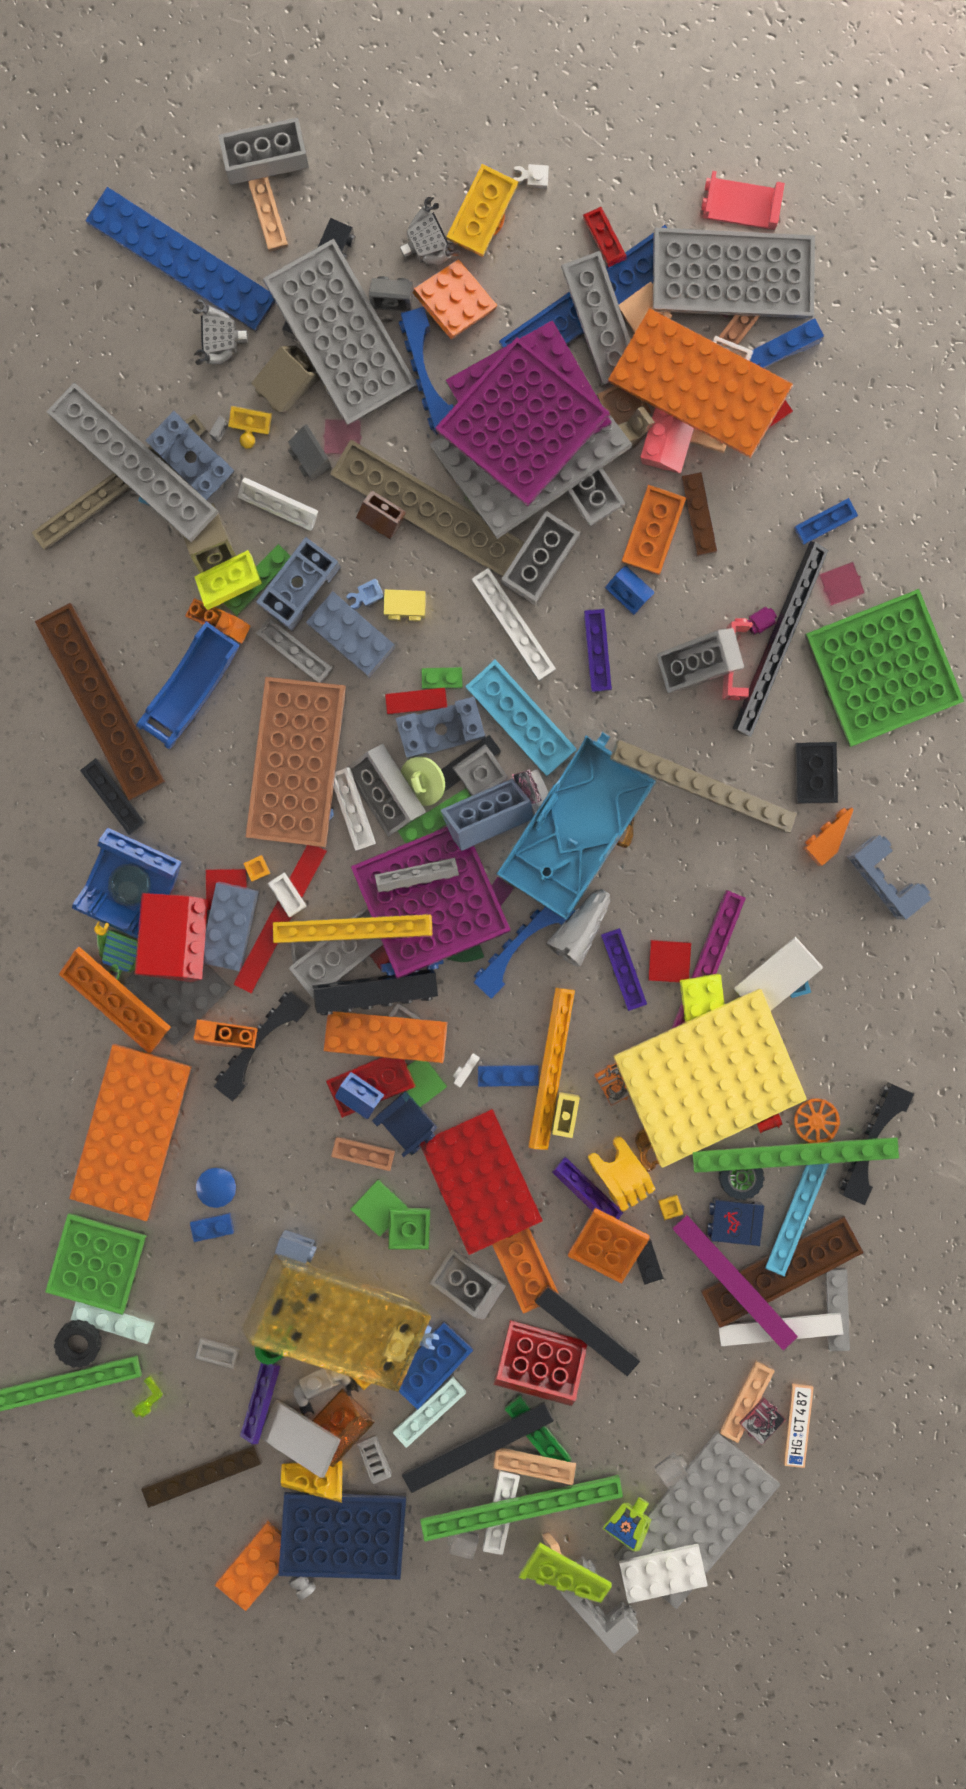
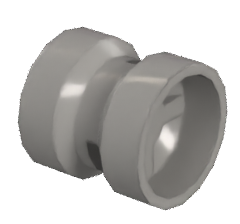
M292 1577L288 1581L291 1588L297 1590L296 1595L299 1600L305 1599L316 1589L315 1584L309 1581L308 1577Z

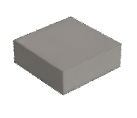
M219 416L209 433L211 438L217 442H220L228 427L224 418Z

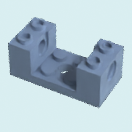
M175 411L145 440L206 500L234 473V470ZM193 451L197 455L194 463H188L185 460L187 452Z
M305 537L256 603L285 627L293 631L304 617L302 613L304 608L325 581L329 583L341 566L336 559ZM296 577L303 579V585L299 588L292 586V580Z
M474 696L455 701L454 705L447 706V708H440L419 715L412 713L396 718L408 760L416 756H425L485 738ZM444 724L447 727V732L444 735H438L435 732L437 725Z
M871 836L846 857L896 919L906 920L931 900L929 896L930 891L924 884L920 885L919 883L914 885L909 883L899 892L891 883L888 885L883 879L885 877L884 873L878 867L875 869L874 866L893 851L890 848L891 843L885 836Z
M284 1230L279 1239L253 1315L284 1325L286 1320H291L295 1310L290 1308L284 1299L283 1293L275 1290L280 1280V1277L277 1275L278 1273L281 1274L286 1261L305 1267L307 1262L311 1263L317 1248L313 1246L315 1240ZM282 1297L284 1302L279 1313L275 1316L271 1315L270 1310L275 1299Z

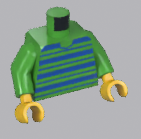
M98 921L94 931L97 934L99 956L102 958V963L111 966L109 973L119 980L122 971L128 973L135 971L138 940L117 931L108 930V923L102 928L99 925L100 921Z

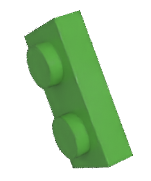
M462 667L422 668V689L463 688Z

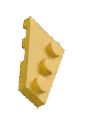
M331 1461L325 1477L322 1478L299 1463L281 1465L282 1487L342 1503V1461Z

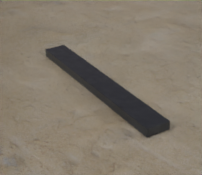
M544 1401L402 1473V1477L410 1492L413 1493L554 1422V1418Z

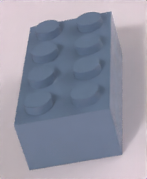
M333 591L306 621L308 626L368 678L372 676L396 648L388 638Z
M223 882L216 883L206 928L204 964L236 971L242 969L259 890Z

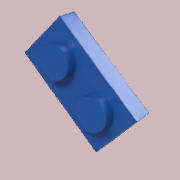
M230 1213L190 1222L194 1242L234 1234Z

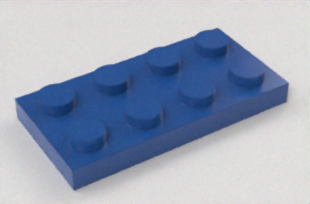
M444 1321L433 1332L439 1336V1340L432 1339L431 1341L435 1349H427L424 1346H420L388 1380L417 1410L473 1351V1348Z

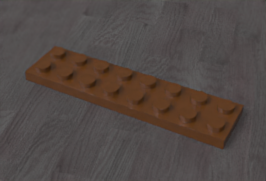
M842 1216L799 1239L785 1276L765 1269L770 1254L738 1271L764 1300L769 1303L864 1252L845 1216ZM720 1281L700 1290L720 1328L748 1314V1311Z

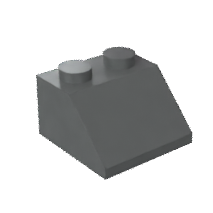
M385 276L372 278L369 290V300L372 307L379 310L411 311L413 281H409L406 278L389 280Z
M307 424L288 441L291 447L288 451L294 460L298 459L301 463L299 469L304 477L309 476L312 481L332 468L328 457Z

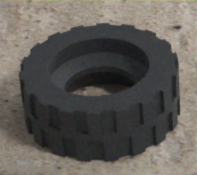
M72 1320L68 1324L66 1323L55 1338L54 1348L55 1354L59 1357L58 1359L65 1365L73 1368L88 1366L95 1360L102 1346V1337L99 1334V1330L93 1324L88 1323V1321ZM74 1335L84 1337L88 1343L87 1349L81 1353L74 1352L68 1345L69 1338Z

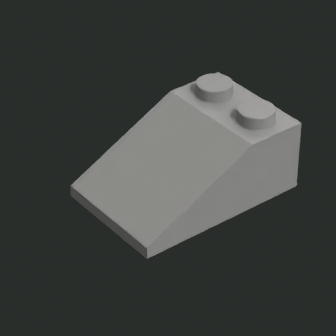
M602 467L566 492L571 502L590 526L626 505Z
M451 1249L430 1282L431 1285L472 1316L482 1320L486 1318L506 1287L505 1284L453 1249Z

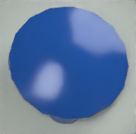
M221 1168L207 1169L197 1180V1196L208 1207L219 1208L230 1203L236 1192V1184L231 1172Z

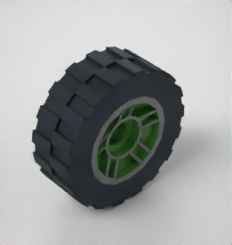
M762 1168L718 1171V1180L722 1189L730 1197L737 1200L751 1199L763 1188L765 1177ZM740 1173L745 1174L743 1181L738 1179Z

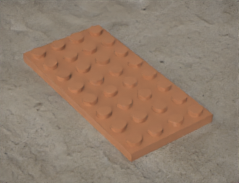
M265 677L246 838L326 847L346 686Z

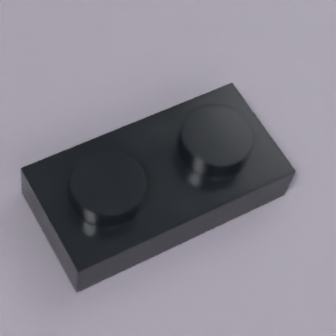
M649 1239L636 1260L644 1285L664 1279L652 1241Z

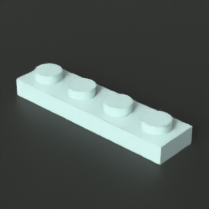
M77 1301L70 1319L74 1321H88L97 1329L145 1344L149 1343L155 1324L131 1315L118 1314Z
M452 1376L418 1410L416 1409L393 1430V1434L407 1448L464 1396L466 1390Z

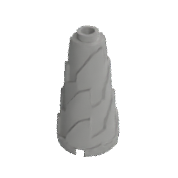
M603 889L595 890L568 920L557 929L546 943L547 947L558 956H563L565 961L580 967L592 946V941L607 912L611 901L609 898L610 894Z

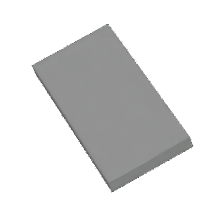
M275 1400L260 1436L262 1440L320 1478L325 1477L341 1440L280 1400Z

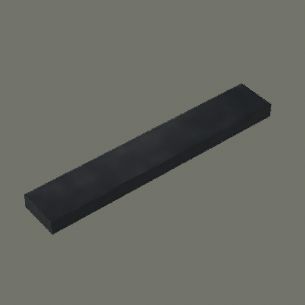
M547 1285L535 1299L536 1304L627 1377L640 1363L639 1358L550 1286Z

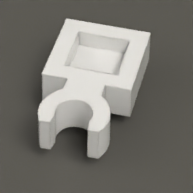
M529 164L528 170L521 166L514 167V173H520L522 176L519 178L514 177V179L518 181V185L527 182V188L547 189L549 166Z
M473 1053L463 1068L458 1067L453 1075L456 1078L454 1084L459 1087L462 1086L480 1057Z

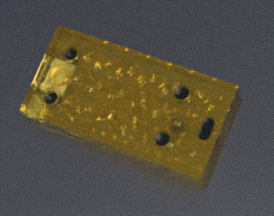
M275 1253L242 1327V1331L251 1345L399 1392L432 1316L419 1302Z

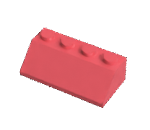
M655 407L652 417L655 423L647 433L640 456L641 462L644 465L681 474L695 428Z

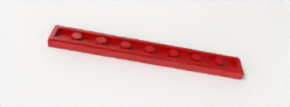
M306 846L289 878L301 898H303L327 853L326 850L319 846ZM279 901L274 906L234 982V985L251 994L278 943H273V923L290 922L292 917L289 918Z

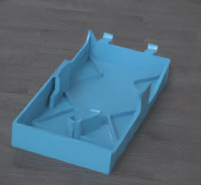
M603 732L597 741L591 740L587 735L584 737V741L558 782L552 787L497 873L498 876L566 920L656 784V781L648 775L610 760L612 752L605 748L610 736Z

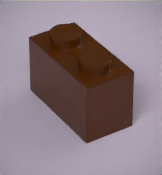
M371 491L362 502L356 518L388 539H391L400 528L406 512L379 494Z

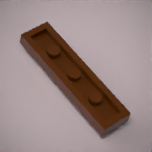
M702 472L684 475L681 477L686 497V506L696 556L717 553Z

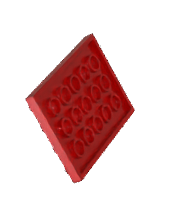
M493 1109L435 1135L428 1143L423 1141L420 1144L468 1255L543 1221Z

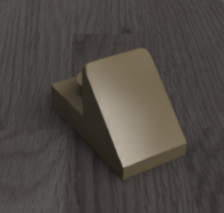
M640 407L627 422L618 426L632 443L633 449L655 422L645 408Z

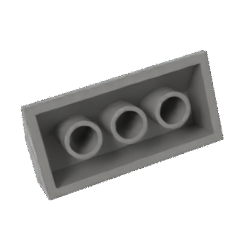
M384 744L367 751L348 766L351 769L357 789L388 837L426 813Z

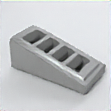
M375 1435L358 1442L357 1445L372 1484L390 1478L392 1471L377 1436ZM373 1444L375 1445V1448H372L368 1451H365L364 1449ZM376 1452L378 1453L377 1456L372 1457L370 1459L368 1458L369 1455H372ZM381 1461L380 1464L372 1467L371 1464ZM384 1469V1471L375 1474L376 1471Z

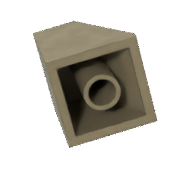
M297 345L280 346L251 384L256 388L255 391L261 397H265L270 402L269 405L273 410L285 412L305 395L320 378L307 356Z
M219 513L192 542L183 536L188 552L199 573L237 556Z

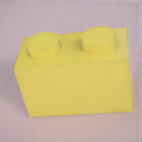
M385 589L384 616L388 617V620L400 621V618H408V621L418 622L421 621V618L425 619V591Z
M564 1092L558 1093L552 1126L553 1135L573 1138L580 1099L579 1095Z

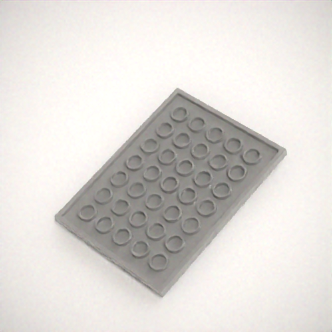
M609 415L612 424L603 428L600 432L592 434L528 507L443 436L432 442L430 446L498 539L579 484V482L594 474L598 469L632 448V443L611 415Z

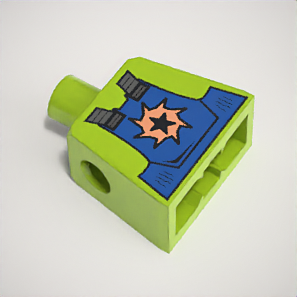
M638 1497L634 1506L629 1503H623L604 1525L603 1530L634 1552L640 1551L651 1523V1518L644 1514L649 1503L641 1497Z

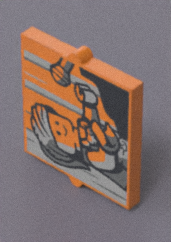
M616 1063L607 1065V1068L594 1074L611 1106L623 1099H628L630 1095Z

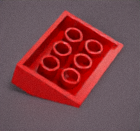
M142 893L135 965L136 975L186 982L202 980L208 899Z
M510 1320L493 1385L572 1406L576 1401L587 1344L577 1338Z

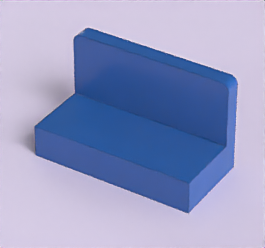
M624 566L605 586L634 615L655 593L627 566Z
M350 1072L340 1085L335 1098L364 1118L369 1119L384 1094Z

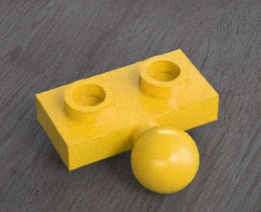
M231 406L228 427L245 430L240 436L239 442L243 448L250 449L256 442L253 432L270 433L272 413Z

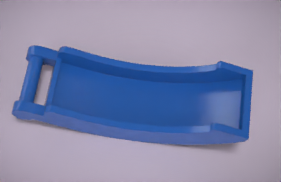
M206 621L194 636L190 647L173 674L146 708L136 727L150 733L170 750L212 694L240 645ZM149 719H153L172 733L171 736H166L149 724Z

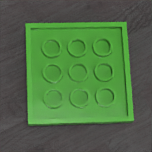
M69 1213L45 1292L123 1315L147 1235Z

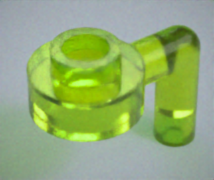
M151 1376L144 1379V1382L153 1394L131 1410L135 1417L140 1415L143 1418L151 1412L150 1407L163 1395Z

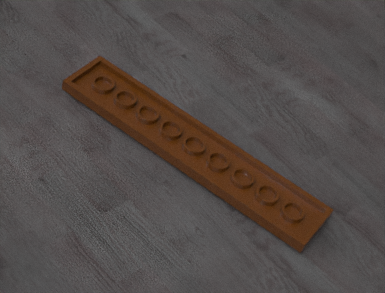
M68 603L36 620L35 623L128 800L131 801L165 783L166 781L72 603Z

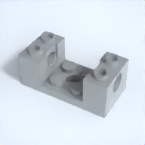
M581 1556L575 1561L596 1574V1567L590 1559L586 1561ZM559 1590L563 1597L613 1653L617 1652L638 1633V1621L635 1617L637 1614L630 1605L626 1606L623 1601L605 1615L599 1606L595 1607L590 1602V1599L576 1596L575 1592L565 1590L563 1592Z

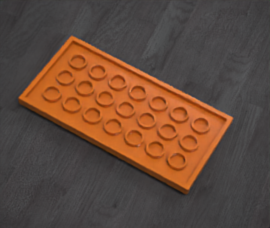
M650 308L608 378L609 383L749 458L752 457L793 387V384Z
M118 1044L112 1045L69 1199L148 1221L192 1066Z

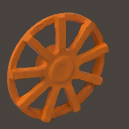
M815 1098L807 1100L799 1106L795 1113L794 1125L799 1136L809 1143L827 1142L836 1135L840 1126V1117L837 1109L830 1102ZM812 1102H821L817 1113L813 1108ZM807 1104L811 1110V1115L801 1111ZM826 1104L832 1110L823 1115L822 1111ZM833 1113L835 1114L836 1122L826 1121L828 1116ZM799 1114L808 1118V1121L798 1124ZM826 1124L835 1125L832 1133L825 1128ZM809 1125V1130L803 1135L799 1127ZM820 1129H822L828 1135V1137L820 1140ZM813 1130H816V1140L807 1138Z

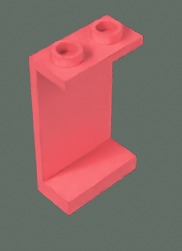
M712 171L711 178L706 179L705 191H708L707 198H703L701 210L705 211L704 219L769 230L776 229L785 183L777 182L775 188L718 179L716 178L717 171Z
M736 618L726 629L733 628L734 632H747L752 627V622H747V619ZM733 672L724 675L722 700L743 701L748 697L749 688L732 687Z

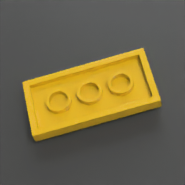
M482 164L446 239L450 242L458 243L459 246L483 257L513 197L518 181Z

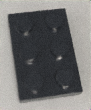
M837 742L795 743L796 804L838 803Z

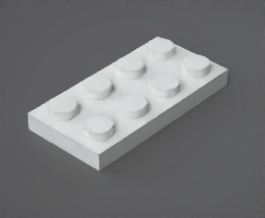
M698 1543L619 1561L628 1604L708 1586Z

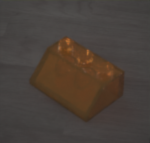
M341 1389L312 1420L341 1439L329 1465L331 1467H334L375 1423L366 1409L352 1396H348L344 1389Z

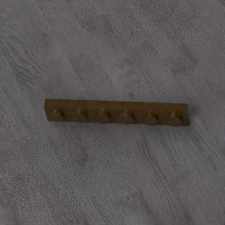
M251 1444L143 1486L141 1491L148 1508L261 1465L262 1460L256 1444Z

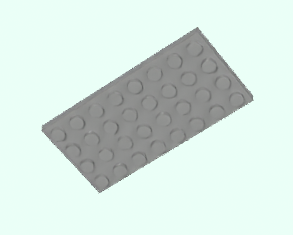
M655 228L653 234V310L656 312L812 319L814 317L815 236Z
M334 239L263 278V282L347 426L416 387L417 384Z
M717 1431L647 1514L651 1518V1523L640 1551L634 1552L622 1544L615 1552L614 1557L621 1561L698 1543L706 1575L778 1489L780 1483ZM692 1590L661 1597L677 1609Z

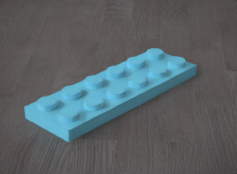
M496 659L465 686L546 777L577 750Z

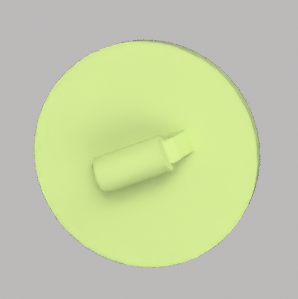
M416 756L407 760L401 768V773L421 805L429 806L438 802L445 791L444 776L438 765L429 758Z

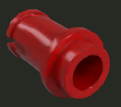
M779 1113L756 1123L760 1134L775 1127L779 1129L783 1125Z

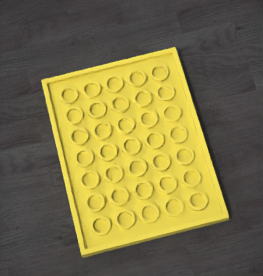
M761 989L748 993L613 1056L658 1163L662 1168L807 1100Z

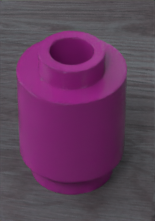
M765 606L749 616L747 622H752V627L749 629L753 635L760 634L776 624L775 619L777 615L772 608L768 609Z

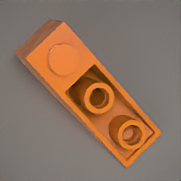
M195 598L185 615L202 625L207 621L226 636L241 644L251 625L240 618L213 607L207 610L203 602Z
M852 807L848 809L842 808L835 814L837 818L832 823L828 821L820 828L822 832L817 836L813 834L805 841L807 845L803 849L818 866H823L838 853L854 811Z
M197 1019L194 1041L197 1044L254 1049L258 1028Z

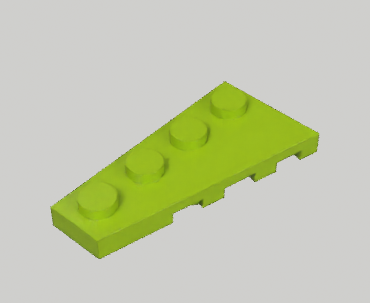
M542 1543L538 1544L519 1574L520 1579L526 1580V1578L535 1580L540 1585L549 1584L555 1586L557 1590L563 1592L565 1590L575 1592L576 1596L599 1603L603 1601L612 1584L610 1581Z

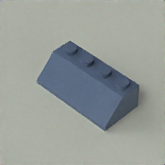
M513 778L441 809V814L452 839L461 851L526 823L533 818L531 801Z

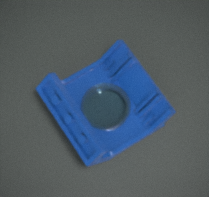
M107 827L98 840L97 846L101 848L84 888L73 902L72 909L102 923H108L109 926L138 939L142 893L171 895L178 878L181 861Z

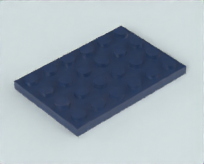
M284 1492L278 1576L401 1580L406 1496L342 1494L341 1503L307 1493Z

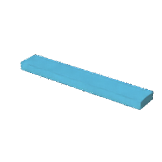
M830 1163L806 1165L765 1269L785 1276Z

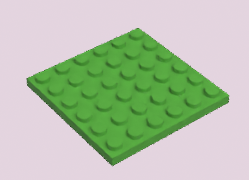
M920 589L805 634L849 747L964 702Z

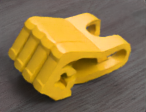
M617 1136L613 1140V1145L616 1149L614 1162H604L596 1153H590L588 1161L595 1173L610 1190L609 1196L623 1212L629 1208L627 1204L631 1207L635 1206L638 1203L636 1198L640 1201L644 1200L647 1197L645 1192L651 1194L655 1191V1187L648 1172L621 1136Z

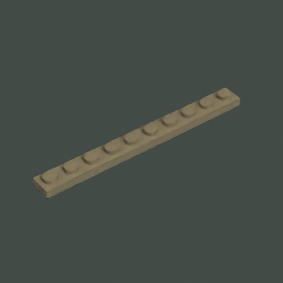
M195 413L185 420L199 437L208 432ZM151 446L148 447V449H150L158 458H160L164 463H166V461ZM112 473L31 533L41 547L46 550L125 493L130 487L115 473Z
M616 740L610 760L778 830L791 833L797 816L796 813L629 743Z

